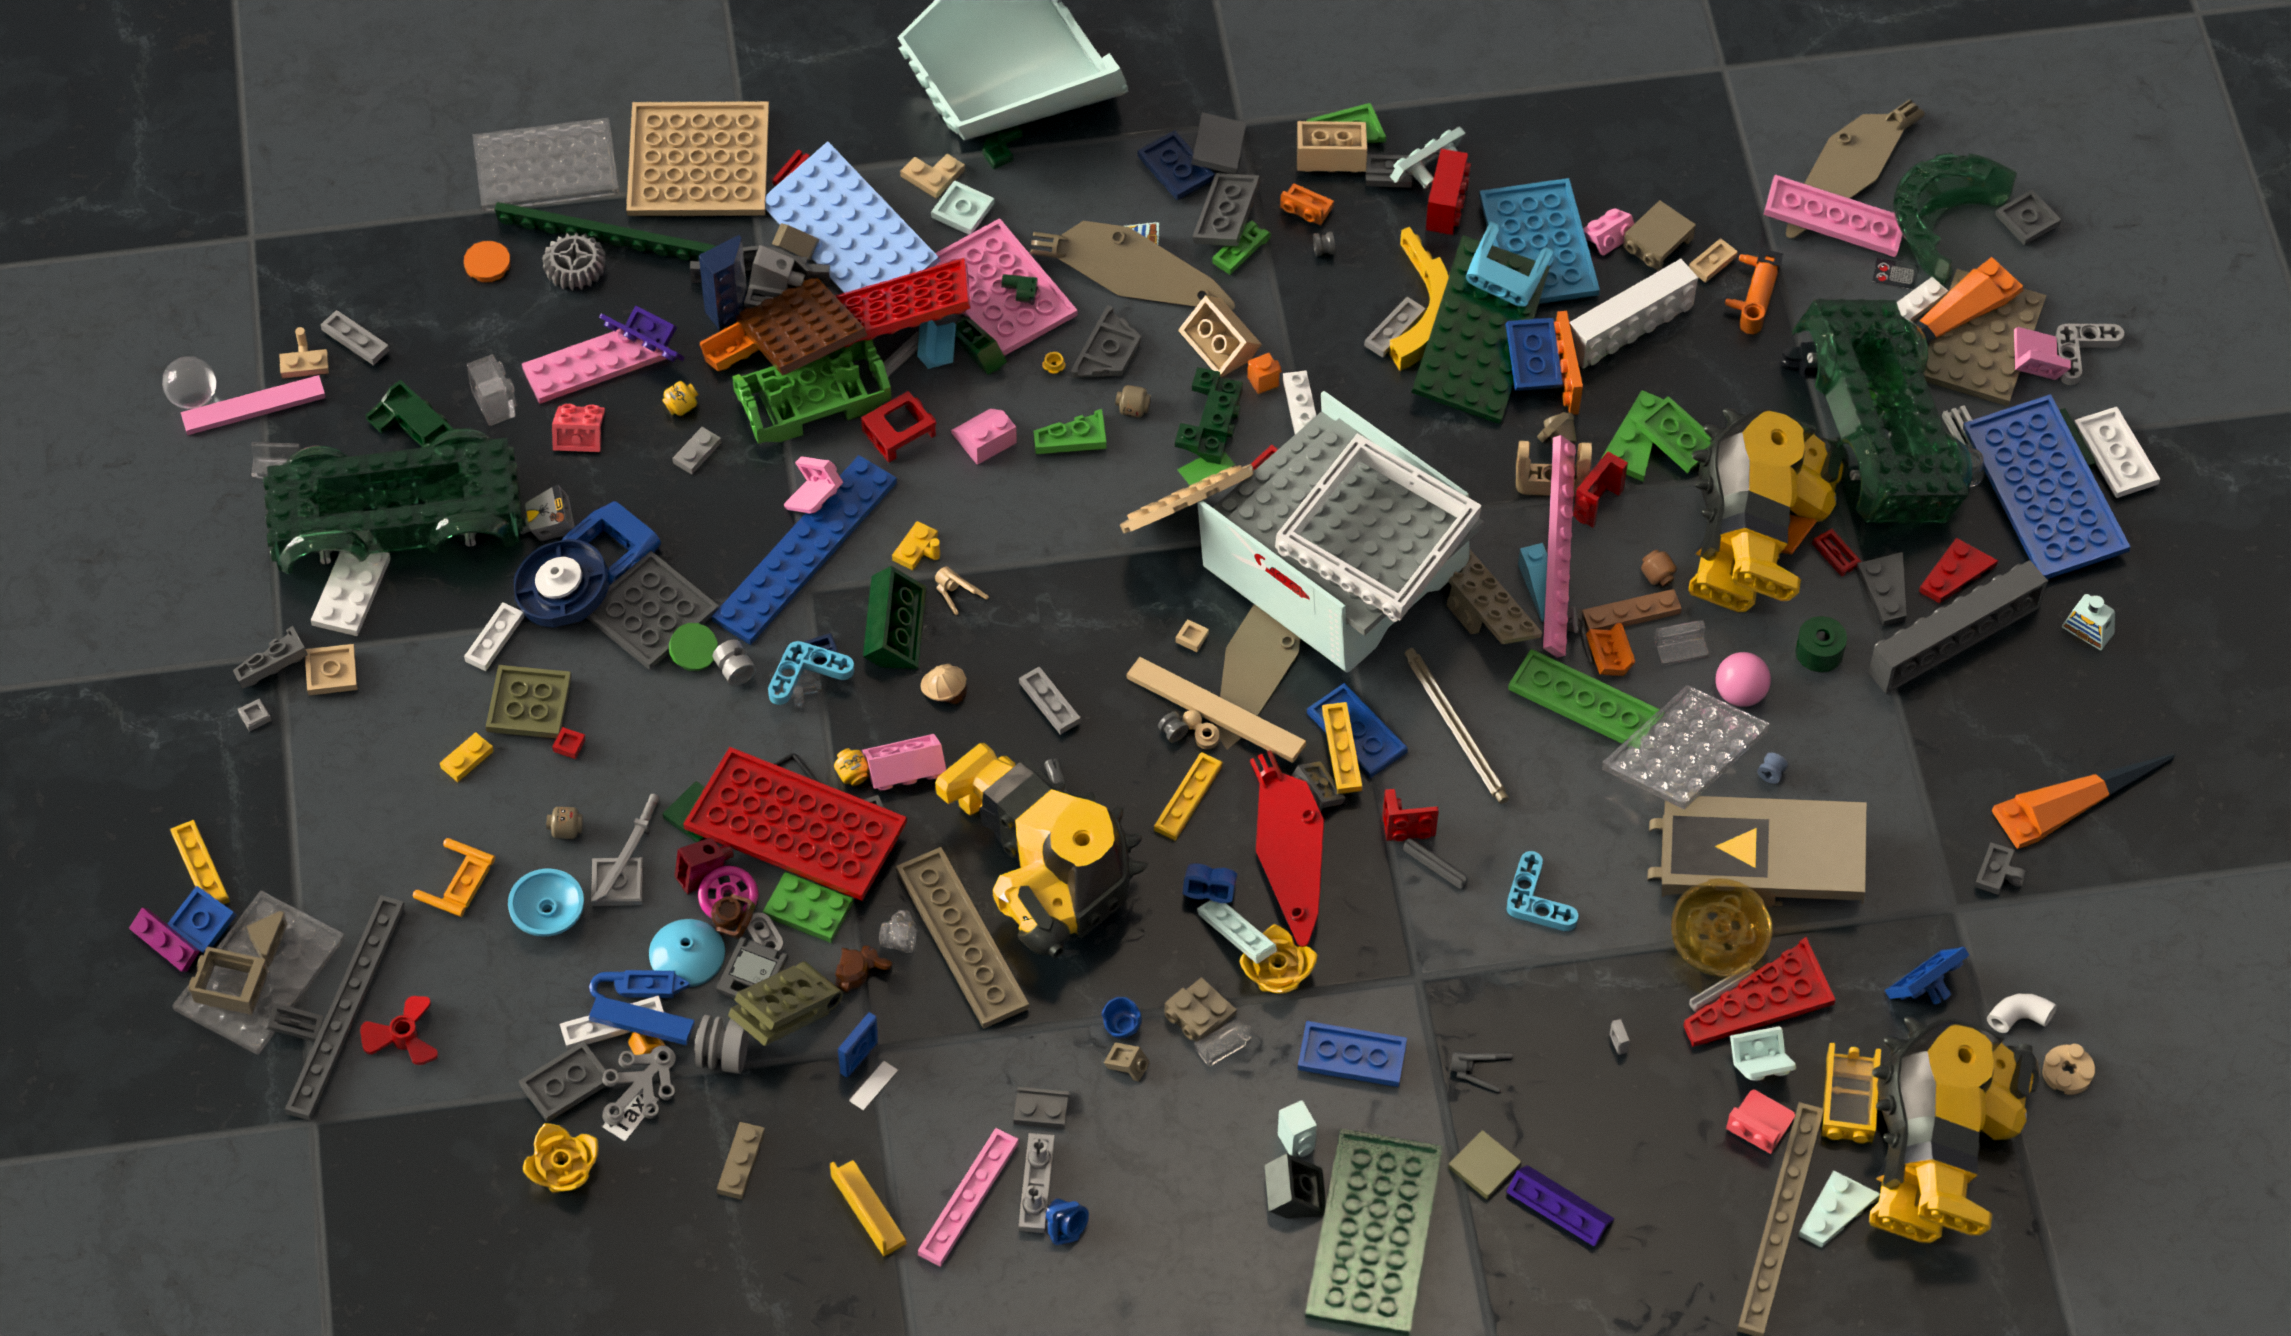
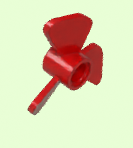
M423 996L409 997L405 1001L404 1015L395 1017L391 1021L390 1026L364 1022L360 1027L364 1051L372 1055L393 1043L398 1049L408 1050L412 1062L416 1065H423L437 1059V1050L418 1039L415 1023L431 1006L430 998ZM402 1031H409L406 1034H399Z

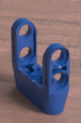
M616 501L593 511L562 539H575L589 543L604 530L629 550L609 567V586L650 551L655 553L661 545L659 537L653 530Z

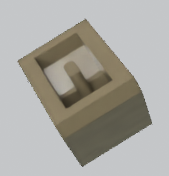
M781 223L772 244L798 256L807 257L810 260L819 239L790 225Z
M278 911L246 926L251 942L260 958L266 960L267 967L271 966L287 927L286 917L282 911Z

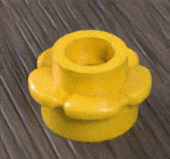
M1058 352L1048 353L1044 358L1045 361L1042 362L1044 370H1048L1051 374L1063 371L1066 365L1063 356Z

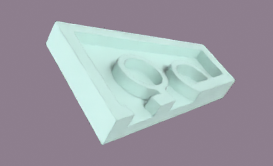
M1833 1171L1800 1229L1798 1236L1822 1248L1840 1233L1850 1221L1861 1215L1863 1210L1871 1203H1875L1880 1198V1193Z

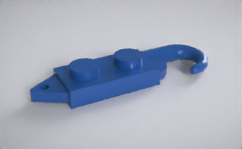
M625 970V972H601L595 975L590 982L589 989L593 997H605L597 992L598 984L601 982H614L617 993L623 997L652 998L659 996V998H674V994L689 988L691 985L688 981L676 975L675 971Z

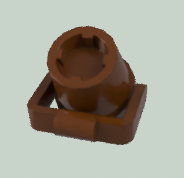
M731 894L730 897L727 896L719 899L713 905L711 911L712 922L717 927L715 931L736 939L741 938L752 919L755 903L748 898ZM739 902L747 904L745 911H743V907Z

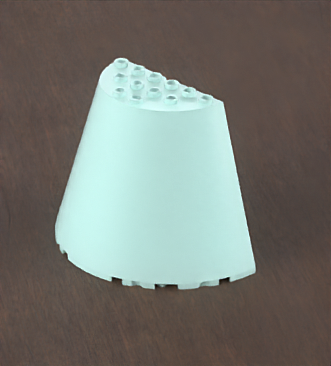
M935 0L898 37L902 45L899 47L900 52L905 59L910 58L909 65L914 73L917 74L916 77L922 87L927 89L926 92L931 100L934 101L933 105L936 110L944 116L943 119L949 129L955 131L956 134L958 133L964 141L1124 95L1128 92V86L1125 84L1126 80L1110 53L1101 58L1074 20L1068 8L1063 5L1062 1L1057 3L1059 0Z

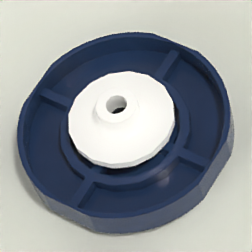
M566 539L539 547L521 563L514 577L515 600L520 610L530 621L545 627L556 628L581 622L600 606L609 589L608 566L601 553L591 544L575 539Z

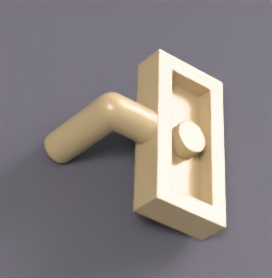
M302 327L297 328L295 333L299 352L280 354L281 377L291 378L329 374L327 349L308 351L305 330Z

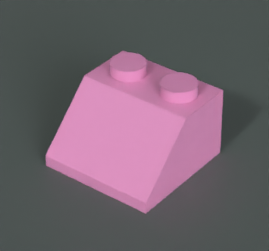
M989 409L951 430V434L977 465L1017 443L1016 426L1002 410Z

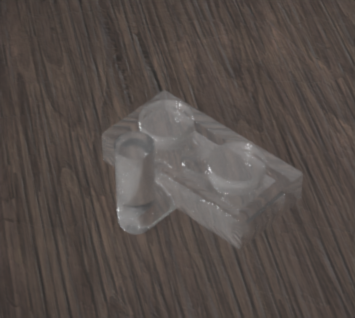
M806 669L803 670L791 696L797 708L804 706V695L822 692L819 673ZM794 670L782 672V675L785 677H791L795 674ZM769 674L770 682L774 674ZM781 683L780 691L775 692L776 695H779L781 692H783L784 684Z

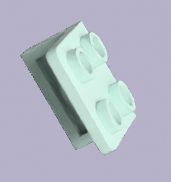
M1780 1026L1730 1036L1734 1066L1746 1078L1757 1081L1772 1074L1784 1076L1796 1069L1795 1062L1785 1054L1783 1031Z

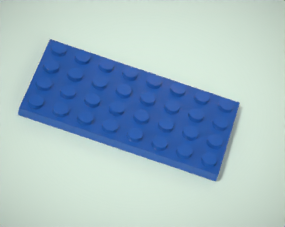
M2051 394L1963 423V430L2030 561L2046 579L2130 551V545Z

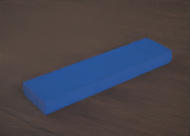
M601 996L596 997L589 1014V1021L686 1046L695 1025L693 1019Z

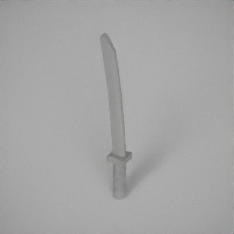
M656 794L650 795L640 819H635V828L614 866L592 897L593 903L598 902L608 894L629 861L643 833L649 832V821L659 801V796Z

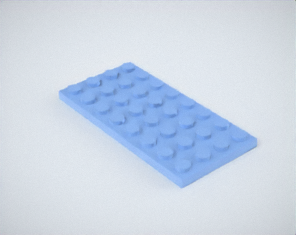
M826 142L765 195V210L779 225L781 223L790 225L819 239L811 259L816 264L830 265V279L843 293L931 268L941 261L829 142Z

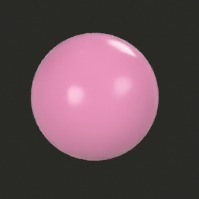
M1738 652L1728 656L1722 661L1716 672V687L1719 694L1725 701L1734 706L1749 707L1755 705L1767 695L1770 688L1771 675L1768 666L1760 657L1752 653Z

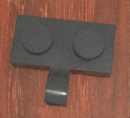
M1991 842L1975 882V887L1998 895L2005 879L2012 885L2021 887L2026 871L2010 866L2015 850Z

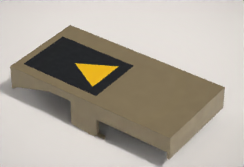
M1665 795V814L1663 818L1651 819L1649 823V832L1654 829L1663 831L1661 867L1649 868L1647 881L1652 878L1662 880V897H1665V895L1705 891L1743 892L1742 905L1782 906V901H1775V897L1861 900V904H1864L1867 802Z

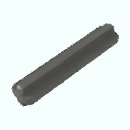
M1409 838L1405 842L1403 850L1456 887L1463 888L1467 883L1468 877L1414 839Z

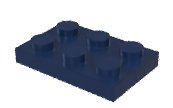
M1175 130L1137 151L1139 159L1176 200L1185 197L1214 179V173L1209 168L1191 164L1194 151Z

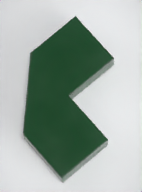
M1018 125L989 133L982 151L993 169L1014 161L1013 154L1005 144L1022 137V130Z

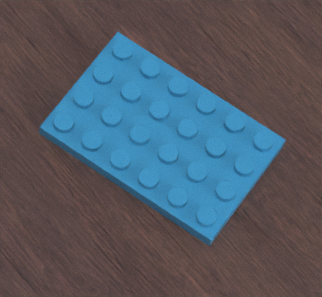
M1569 178L1479 191V199L1487 227L1490 221L1499 225V231L1492 244L1493 246L1535 261L1545 246L1554 250L1547 264L1550 266L1539 304L1599 295L1600 288Z

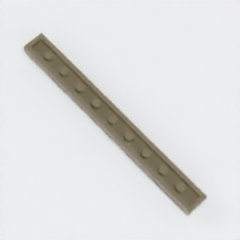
M1801 1102L1798 1104L1737 1331L1753 1336H1764L1824 1111L1822 1108Z

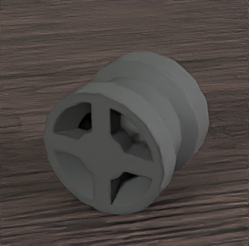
M1332 231L1327 232L1325 235L1313 234L1316 257L1321 256L1323 253L1335 254V240Z
M1177 712L1168 713L1158 724L1159 730L1167 734L1166 737L1171 743L1182 739L1189 730V726L1180 720V715Z

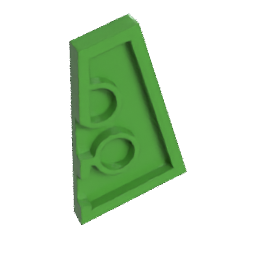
M1371 103L1306 120L1318 122H1366L1367 142L1386 143L1385 133Z

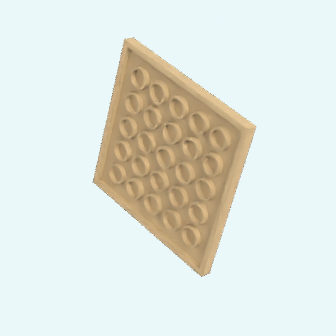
M632 102L627 216L765 215L769 102Z

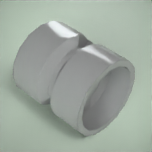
M728 640L715 649L713 659L731 686L746 683L755 675L756 666L747 655L740 641Z

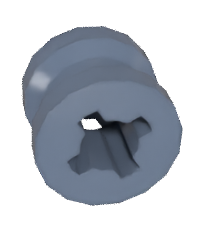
M1767 753L1764 758V764L1759 766L1757 773L1766 782L1776 784L1782 778L1781 773L1785 772L1788 763L1779 754Z

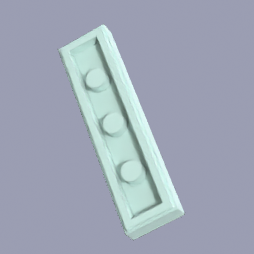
M1210 900L1197 908L1200 917L1255 963L1258 964L1277 952L1276 944L1226 903Z

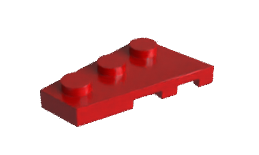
M1956 538L1922 583L1919 592L1941 603L1960 591L1962 586L1971 580L1975 581L1981 577L1982 573L1996 567L1998 560Z

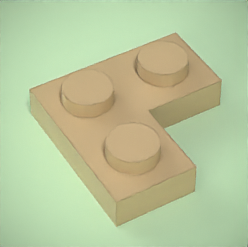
M946 154L932 168L914 157L900 172L902 178L937 199L965 171V164Z

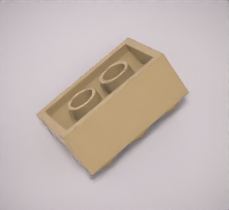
M1297 121V171L1366 172V122Z
M1206 295L1178 330L1211 369L1220 372V377L1248 363L1262 345L1221 298Z

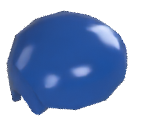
M1116 997L1110 1000L1102 1010L1105 1029L1112 1037L1123 1039L1138 1032L1142 1023V1017L1138 1006L1127 997Z

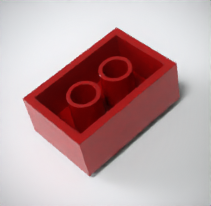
M1441 149L1428 200L1427 231L1453 235L1455 226L1459 227L1461 213L1458 212H1461V209L1464 208L1465 191H1468L1471 163H1467L1468 153Z

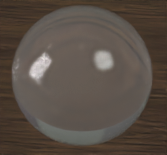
M193 356L181 357L174 360L166 368L162 379L163 391L168 400L175 406L182 409H196L208 403L214 395L216 377L210 365L204 360Z

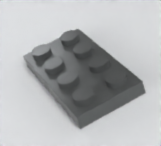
M1215 174L1192 236L1194 244L1239 245L1261 184L1259 175Z

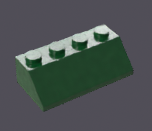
M893 566L871 576L863 657L879 667L916 669L919 665L926 586Z

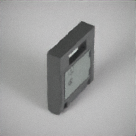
M741 937L717 985V992L735 999L738 992L734 990L736 987L735 982L750 987L783 971L788 960V954L782 953L778 960V950L752 940L745 947L747 939Z

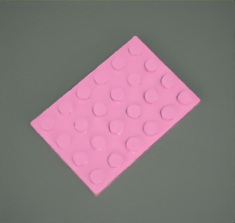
M1000 218L935 253L941 260L936 266L965 258L968 267L971 309L966 310L963 314L971 318L997 341L1004 356L1078 316L1074 305ZM1003 274L1038 277L1035 303L1031 305L1027 302H1017V289L1002 288Z

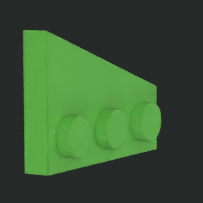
M1102 409L1094 411V415L1088 417L1080 415L1074 417L1072 422L1066 424L1059 422L1033 431L1036 454L1107 449Z

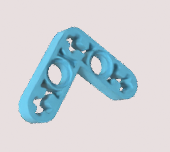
M800 641L792 642L786 648L769 684V699L776 705L787 703L804 669L839 680H847L854 674V662L847 655ZM798 651H801L802 654H798L796 657V663L793 662L794 654H796ZM821 656L826 658L827 661L822 665L814 663V659ZM843 665H847V668L839 670V668H842ZM786 669H792L795 671V674L791 677H785L782 675V672ZM781 683L784 684L783 692H781L779 695H776L775 692L780 691Z
M1535 851L1525 852L1520 858L1508 896L1507 912L1510 916L1562 931L1573 930L1578 922V912L1574 907L1534 896L1542 870L1543 859ZM1534 861L1531 873L1527 872L1529 862ZM1527 880L1532 886L1528 889H1522L1518 886V882ZM1518 896L1523 897L1521 906L1515 908ZM1544 907L1549 910V914L1547 916H1539L1536 913V909ZM1554 911L1557 912L1555 919H1553ZM1565 915L1570 916L1568 922L1563 921Z

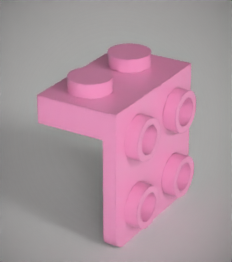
M800 457L795 463L807 481L785 502L784 506L787 510L815 513L821 509L822 504L829 497L837 492L843 481L836 472V466L831 461Z

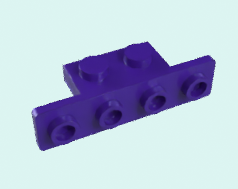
M638 306L634 307L625 325L602 313L600 314L599 318L605 321V327L615 332L617 329L624 331L623 336L634 342L637 338L644 341L642 346L655 352L656 348L663 351L662 356L672 362L675 359L684 361L685 357L667 347L677 329L675 325Z

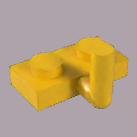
M916 521L892 554V561L914 570L923 556L932 560H938L940 558V541L937 539L938 531Z

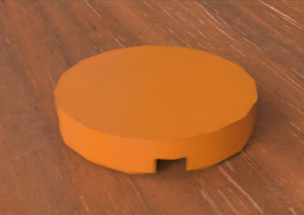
M494 241L476 243L467 250L464 256V267L467 274L471 278H477V281L480 282L499 280L504 276L507 269L509 270L511 259L507 248Z

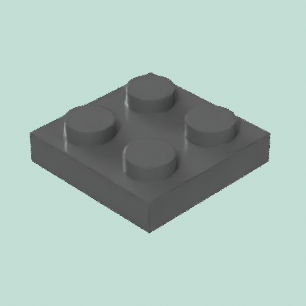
M2033 190L1998 208L1995 214L2024 246L2058 227L2061 223V219Z

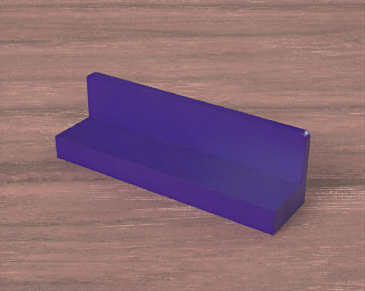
M1528 1165L1517 1170L1506 1191L1511 1196L1592 1246L1598 1244L1606 1227L1614 1221V1218Z

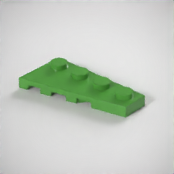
M1641 390L1603 456L1609 451L1628 462L1626 474L1644 482L1653 442L1636 425L1640 419L1662 402L1663 399Z

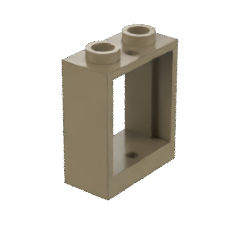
M207 947L204 955H201L198 959L197 974L191 978L189 983V992L192 994L193 1001L199 1004L253 1015L269 972L266 960ZM214 966L249 973L240 997L206 990Z

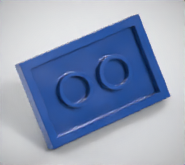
M1553 318L1507 321L1506 331L1515 391L1562 387L1563 381Z
M1965 947L1940 950L1887 988L1885 992L1889 999L1900 998L1903 1000L1909 996L1916 998L1927 991L1933 1004H1938L1941 1002V998L1945 1000L1951 995L1950 990L1943 982L1945 978L1943 974L1949 970L1954 971L1964 964L1962 961L1970 955Z

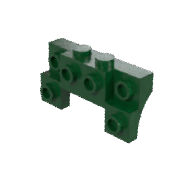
M1197 367L1192 383V391L1205 394L1208 398L1199 427L1180 423L1175 439V447L1188 450L1206 462L1221 465L1228 438H1233L1234 418L1238 419L1240 415L1241 405L1238 404L1243 391V382L1221 378L1219 371Z
M402 380L392 385L376 407L366 414L367 421L381 434L397 423L422 447L411 456V461L426 476L445 464L444 457L463 444L461 435L448 424L446 418L441 413L437 414L426 399L422 400Z

